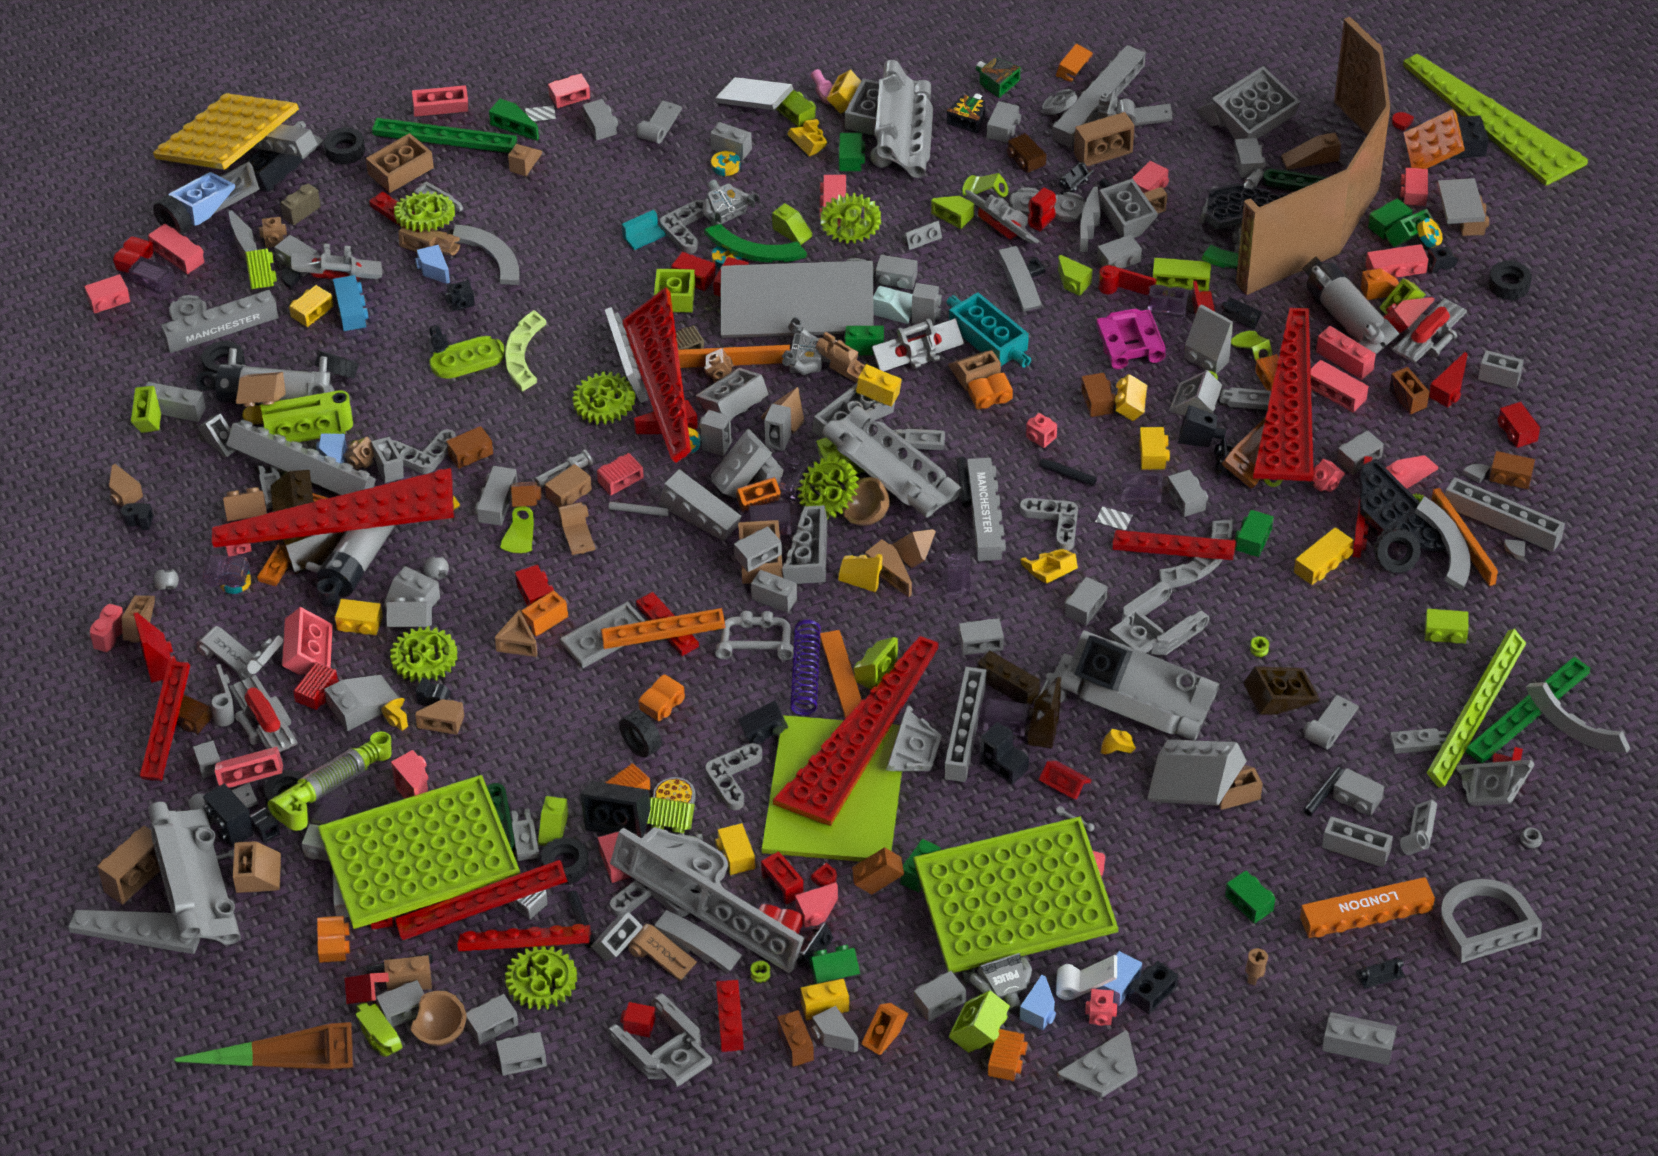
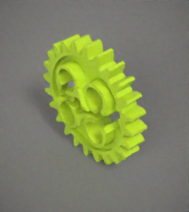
M420 191L418 195L412 193L411 197L406 195V199L401 198L400 202H397L394 207L397 223H400L401 227L406 226V230L412 228V231L419 229L422 232L426 229L430 232L431 228L437 230L438 226L444 228V224L449 225V221H453L455 216L453 201L449 200L448 196L443 197V194L437 195V192L430 194L427 191L426 194H423Z
M848 193L845 194V197L839 194L838 199L832 197L831 202H826V207H822L821 225L823 226V231H826L827 236L832 235L833 240L838 237L839 242L844 239L846 244L850 240L855 244L856 239L863 242V237L870 239V234L875 235V230H879V225L881 224L879 206H875V201L870 202V197L863 199V194L859 197H856L855 193L850 197ZM863 207H864V219L861 218V208H863ZM838 218L841 219V223H840V228H839V230H837V228H838Z
M602 372L601 376L595 373L594 378L587 376L588 381L581 380L582 386L577 385V391H573L574 397L572 399L577 415H581L582 420L588 418L589 423L595 420L596 425L600 421H603V424L606 425L608 420L611 423H614L615 418L621 420V415L627 416V411H632V405H635V391L625 376L620 378V373L613 376L612 372L608 375ZM618 393L619 398L615 399V394Z
M828 456L827 461L821 458L820 464L814 462V468L808 466L809 473H803V476L806 477L805 480L799 481L803 484L802 487L798 488L801 492L798 495V498L802 500L800 504L803 507L824 505L827 520L830 515L836 518V512L842 515V508L849 509L847 503H854L851 497L857 495L854 489L859 488V485L855 483L859 478L855 476L857 472L853 469V466L837 456L834 459ZM837 478L845 485L847 491L841 489V485L836 482ZM810 484L816 487L815 490L820 493V497L812 491Z
M429 626L425 630L419 627L416 632L411 628L410 634L403 632L404 638L397 637L398 643H393V649L390 650L393 669L397 670L398 675L402 674L403 679L410 677V682L418 679L420 683L422 677L426 679L433 678L437 681L438 675L445 677L444 671L451 672V666H455V660L458 659L455 640H451L450 634L445 635V630L438 633L437 627L433 631L430 630ZM434 646H437L438 649V660H436ZM410 649H412L414 663H411L410 660Z
M535 946L532 952L526 948L525 955L517 953L518 960L512 958V965H507L508 972L505 973V981L509 995H513L514 1001L520 1000L521 1006L528 1003V1009H531L533 1005L537 1006V1010H540L541 1005H545V1008L549 1009V1004L551 1003L557 1007V1001L565 1002V995L571 997V990L576 988L577 970L574 967V961L569 960V954L563 955L562 949L555 952L554 946L549 950H546L545 946L538 950ZM531 960L533 963V968L530 967L531 975L528 976L527 966ZM555 978L556 989L554 990L553 995H551L550 988L553 987L552 979Z

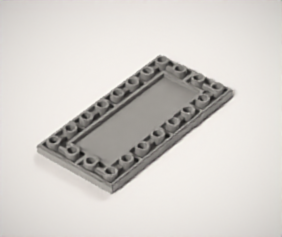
M873 261L721 266V338L793 336L797 334V331L791 332L788 326L794 317H798L802 321L800 327H804L812 335H823L825 332L829 334H845L846 326H874Z

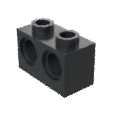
M1157 960L1152 966L1149 965L1144 970L1138 980L1134 979L1128 988V1000L1150 1015L1177 988L1178 974Z

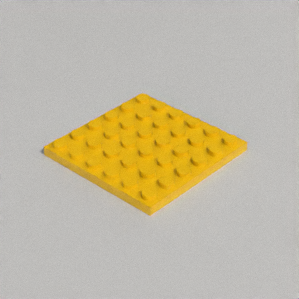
M226 93L220 96L217 102L210 104L203 113L196 115L192 122L185 124L182 130L171 135L168 141L160 144L158 149L153 152L155 159L225 170L299 110L297 103Z

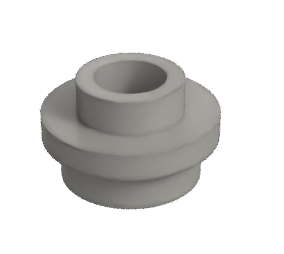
M1530 827L1521 833L1520 840L1524 846L1536 848L1542 843V835L1538 829Z

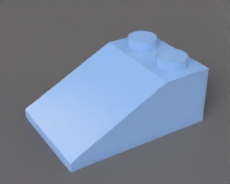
M209 172L168 195L173 196L182 203L190 215L192 225L196 226L213 215L234 190L235 184Z

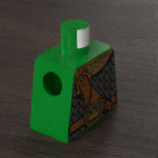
M994 58L988 64L980 61L976 65V71L980 73V85L998 98L1020 81L1021 67L998 58Z

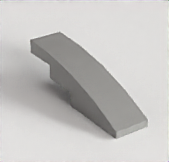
M1093 187L1082 212L1080 252L1088 251V239L1094 238V226H1100L1098 187Z
M231 210L229 211L233 237L240 254L247 263L245 252L257 250L256 243L253 239L252 230Z
M1017 246L998 250L1008 283L1012 285L1022 312L1041 308L1042 304Z
M667 910L654 925L656 929L686 953L692 951L707 964L711 961L727 974L742 956L711 933Z

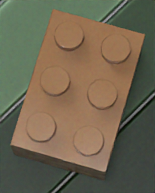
M1122 112L1076 126L1074 155L1080 163L1084 162L1086 166H1090L1133 153L1135 125L1128 115Z
M410 133L366 158L368 175L389 193L434 168L432 151Z
M778 520L738 523L739 540L766 527H769L780 539ZM782 556L749 572L741 565L742 584L752 583L760 570L783 578Z
M145 825L138 831H135L127 841L119 845L111 855L103 859L97 866L104 892L122 905L160 872L151 830Z

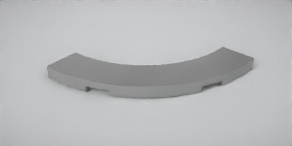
M455 225L453 235L460 239L456 243L483 248L498 264L501 274L500 284L519 285L520 274L517 259L512 250L501 239L475 227Z
M1424 496L1414 513L1423 518L1441 534V539L1447 552H1449L1450 558L1444 581L1462 591L1470 573V554L1467 543L1450 516Z
M1232 520L1212 521L1211 538L1231 540ZM1195 557L1192 562L1186 565L1182 564L1172 568L1159 569L1160 582H1165L1171 588L1190 584L1213 571L1223 559Z
M1547 682L1529 683L1526 686L1529 695L1541 712L1556 727L1570 737L1590 747L1608 752L1627 753L1630 750L1623 731L1595 729L1585 725L1586 722L1572 713L1568 714L1560 706L1561 703L1554 696Z

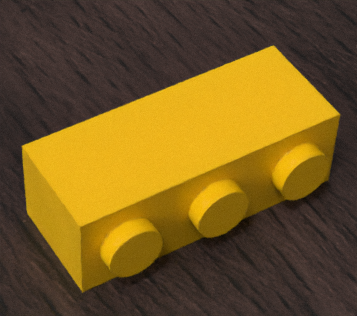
M1336 527L1295 559L1294 573L1311 585L1318 580L1321 581L1330 570L1336 569L1340 562L1352 555L1354 540Z

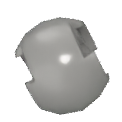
M877 146L872 149L870 158L875 166L884 168L891 164L892 160L882 158L877 154Z
M430 557L423 566L425 575L432 579L437 578V580L444 578L449 570V565L443 557Z
M174 569L167 570L166 572L158 570L153 577V583L158 590L166 589V587L168 590L175 589L179 582L178 574Z

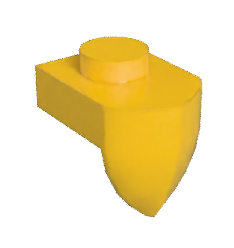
M397 698L385 704L381 711L391 726H396L403 731L408 727L406 713L400 709L405 699Z
M1111 729L1102 742L1101 754H1111L1116 750L1132 753L1136 749L1132 736L1126 731Z

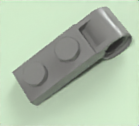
M1432 799L1415 806L1410 835L1404 836L1400 840L1401 849L1406 855L1415 854L1429 847L1437 803Z

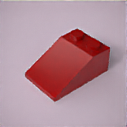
M133 613L151 683L164 680L168 661H176L175 656H170V653H173L171 642L166 641L164 633L139 613Z

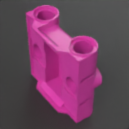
M1136 308L1113 312L1107 317L1097 319L1096 327L1103 342V352L1108 355L1114 369L1126 367L1129 359L1148 356L1150 362L1157 363L1165 358L1166 347L1150 309L1140 311ZM1139 341L1138 343L1125 345V342Z

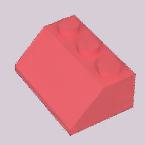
M299 607L285 618L282 666L298 675L307 674L315 662L330 668L333 624L302 607Z

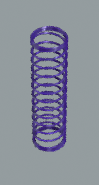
M812 620L799 621L794 627L790 707L793 712L799 715H809L817 709L818 657L820 655L819 638L821 627ZM810 623L816 625L819 630L804 628L797 631V628L802 624ZM808 629H809V630H814V631H816L817 633L814 634V635H811V634H804V635H803V634H800L799 632L802 631V630H808ZM800 637H802V638H814V637H815V638H817V639L810 641V640H803V639H801ZM812 642L816 645L812 647H805L800 645V643ZM811 648L816 651L813 653H804L801 652L800 649ZM808 654L815 656V658L804 659L799 656ZM801 661H812V662H814V663H816V664H814V665H803V664H800L799 662H801ZM801 667H811V668H814L815 670H814V671H810V672H806V671L799 670V668H801ZM809 673L815 676L811 678H803L799 676V674ZM807 679L814 681V683L802 684L798 681ZM800 686H811V687H813L814 689H813V690H801V689H799L798 687H800ZM808 692L814 695L806 697L800 696L798 693ZM798 700H809L811 703H802ZM794 702L804 705L814 703L815 706L812 709H800L794 705Z

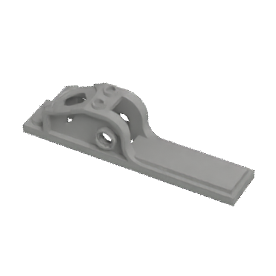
M655 827L643 838L636 836L625 828L619 831L610 861L611 865L784 971L790 973L794 969L804 937L722 887L720 881L726 874L728 861L720 851L700 839L689 836L683 837ZM690 890H697V891H699L700 893H699V894H695V893H692Z

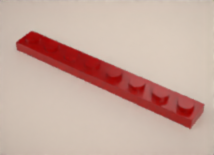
M560 860L395 918L402 940H406L567 882V878Z

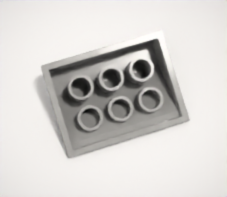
M1264 66L1216 95L1211 100L1235 139H1258L1293 117L1301 102Z
M1167 740L1158 754L1147 799L1149 802L1219 805L1247 760L1237 742Z

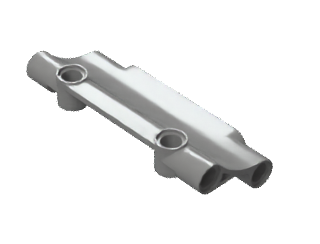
M888 60L884 63L883 78L879 79L875 136L878 141L877 154L882 158L900 164L912 177L921 178L925 175L926 162L930 158L933 106L929 101L931 98V83L927 80L914 81L910 79L897 61Z
M859 406L853 408L845 419L841 421L832 420L824 427L822 435L834 443L840 453L851 459L873 478L879 479L899 500L909 506H913L925 517L931 516L946 503L955 501L963 490L951 478H946L945 472L887 425L882 422L871 421L872 416ZM875 425L878 428L876 435L873 434V427ZM889 437H891L893 440V443L890 447L887 443ZM904 449L907 450V457L905 459L902 456ZM919 460L922 462V468L920 470L917 468V463ZM934 472L937 474V480L935 482L932 480V474Z
M1085 630L1080 636L1072 660L1063 673L1061 680L1062 689L1075 693L1086 701L1170 734L1175 733L1192 741L1197 739L1220 685L1192 671ZM1089 635L1097 636L1133 651L1118 690L1108 689L1074 675ZM1184 675L1190 676L1192 680L1190 686H1185L1182 683Z
M164 802L151 804L148 807V812L152 824V841L173 917H177L181 936L183 938H209L225 945L238 942L241 936L234 916L235 904L232 900L228 899L213 846L215 833L210 828L205 810L196 809L176 812L169 811L167 804Z

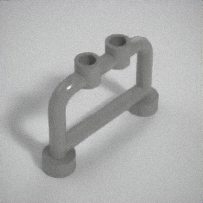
M743 611L740 617H731L725 620L726 628L721 629V640L716 645L715 653L720 659H728L732 656V649L777 650V656L780 659L790 660L794 654V647L790 644V624L783 618L773 617V613L770 611L762 612L761 617H753L752 612ZM733 625H741L743 628H749L752 625L770 628L772 625H777L783 628L782 641H729V628Z

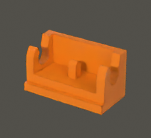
M1076 43L1059 64L1056 77L1072 82L1073 78L1069 77L1067 73L1076 76L1084 64L1089 61L1088 59L1092 57L1093 52Z
M555 591L521 610L528 627L531 626L532 633L536 637L569 617L566 601Z

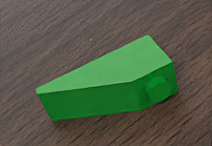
M499 98L489 110L490 125L538 141V125L515 103Z
M1425 209L1400 220L1384 233L1389 243L1395 248L1419 235L1417 226L1420 221L1425 218L1434 219L1429 211Z

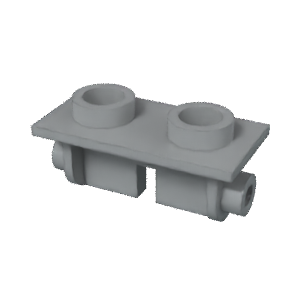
M939 221L906 232L902 236V240L904 243L907 242L909 250L942 238Z

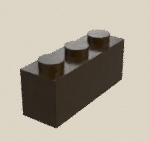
M989 650L977 663V668L986 669L987 685L1024 707L1028 708L1034 699L1039 696L1040 679Z

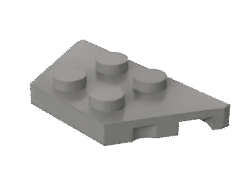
M907 706L886 768L888 771H930L942 735L931 728L926 720L923 718L918 719L912 713L913 708Z
M1531 760L1458 765L1457 770L1461 774L1463 788L1466 790L1468 802L1472 806L1511 804L1534 767V762Z
M1125 1030L1057 1073V1078L1061 1081L1066 1079L1076 1083L1077 1088L1088 1090L1091 1094L1100 1098L1106 1096L1137 1076L1138 1071L1129 1033Z

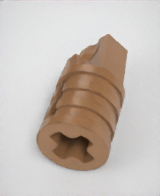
M1252 949L1248 954L1245 972L1248 974L1247 983L1256 985L1257 979L1264 977L1268 954L1262 949Z

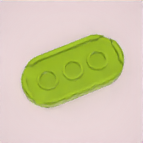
M491 336L473 338L449 345L443 352H434L429 361L430 369L438 377L455 378L499 364L504 358L505 350L503 343L497 338L496 340L491 339Z

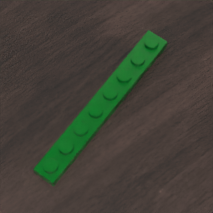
M376 118L372 128V135L400 139L410 133L418 141L505 153H510L517 143V136L383 118Z
M1573 657L1545 682H1547L1554 696L1560 699L1590 673V667L1576 657ZM1528 695L1468 745L1466 753L1483 764L1542 714L1541 710L1536 706L1531 696Z

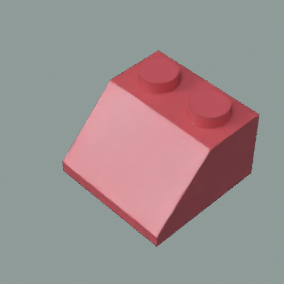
M411 750L391 762L395 788L404 799L428 791V775L425 771L427 765L421 755L418 756Z

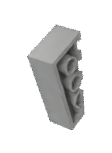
M855 384L814 416L812 431L821 439L825 438L822 435L824 427L832 420L841 421L845 419L856 406L861 407L872 416L871 421H875L893 413L895 402L890 407L856 392L857 384Z
M680 469L664 484L659 506L668 508L673 514L722 541L738 527L741 515Z
M825 506L804 507L798 523L796 535L794 534L791 550L787 554L786 564L784 563L782 568L784 579L797 584L826 582L827 516Z

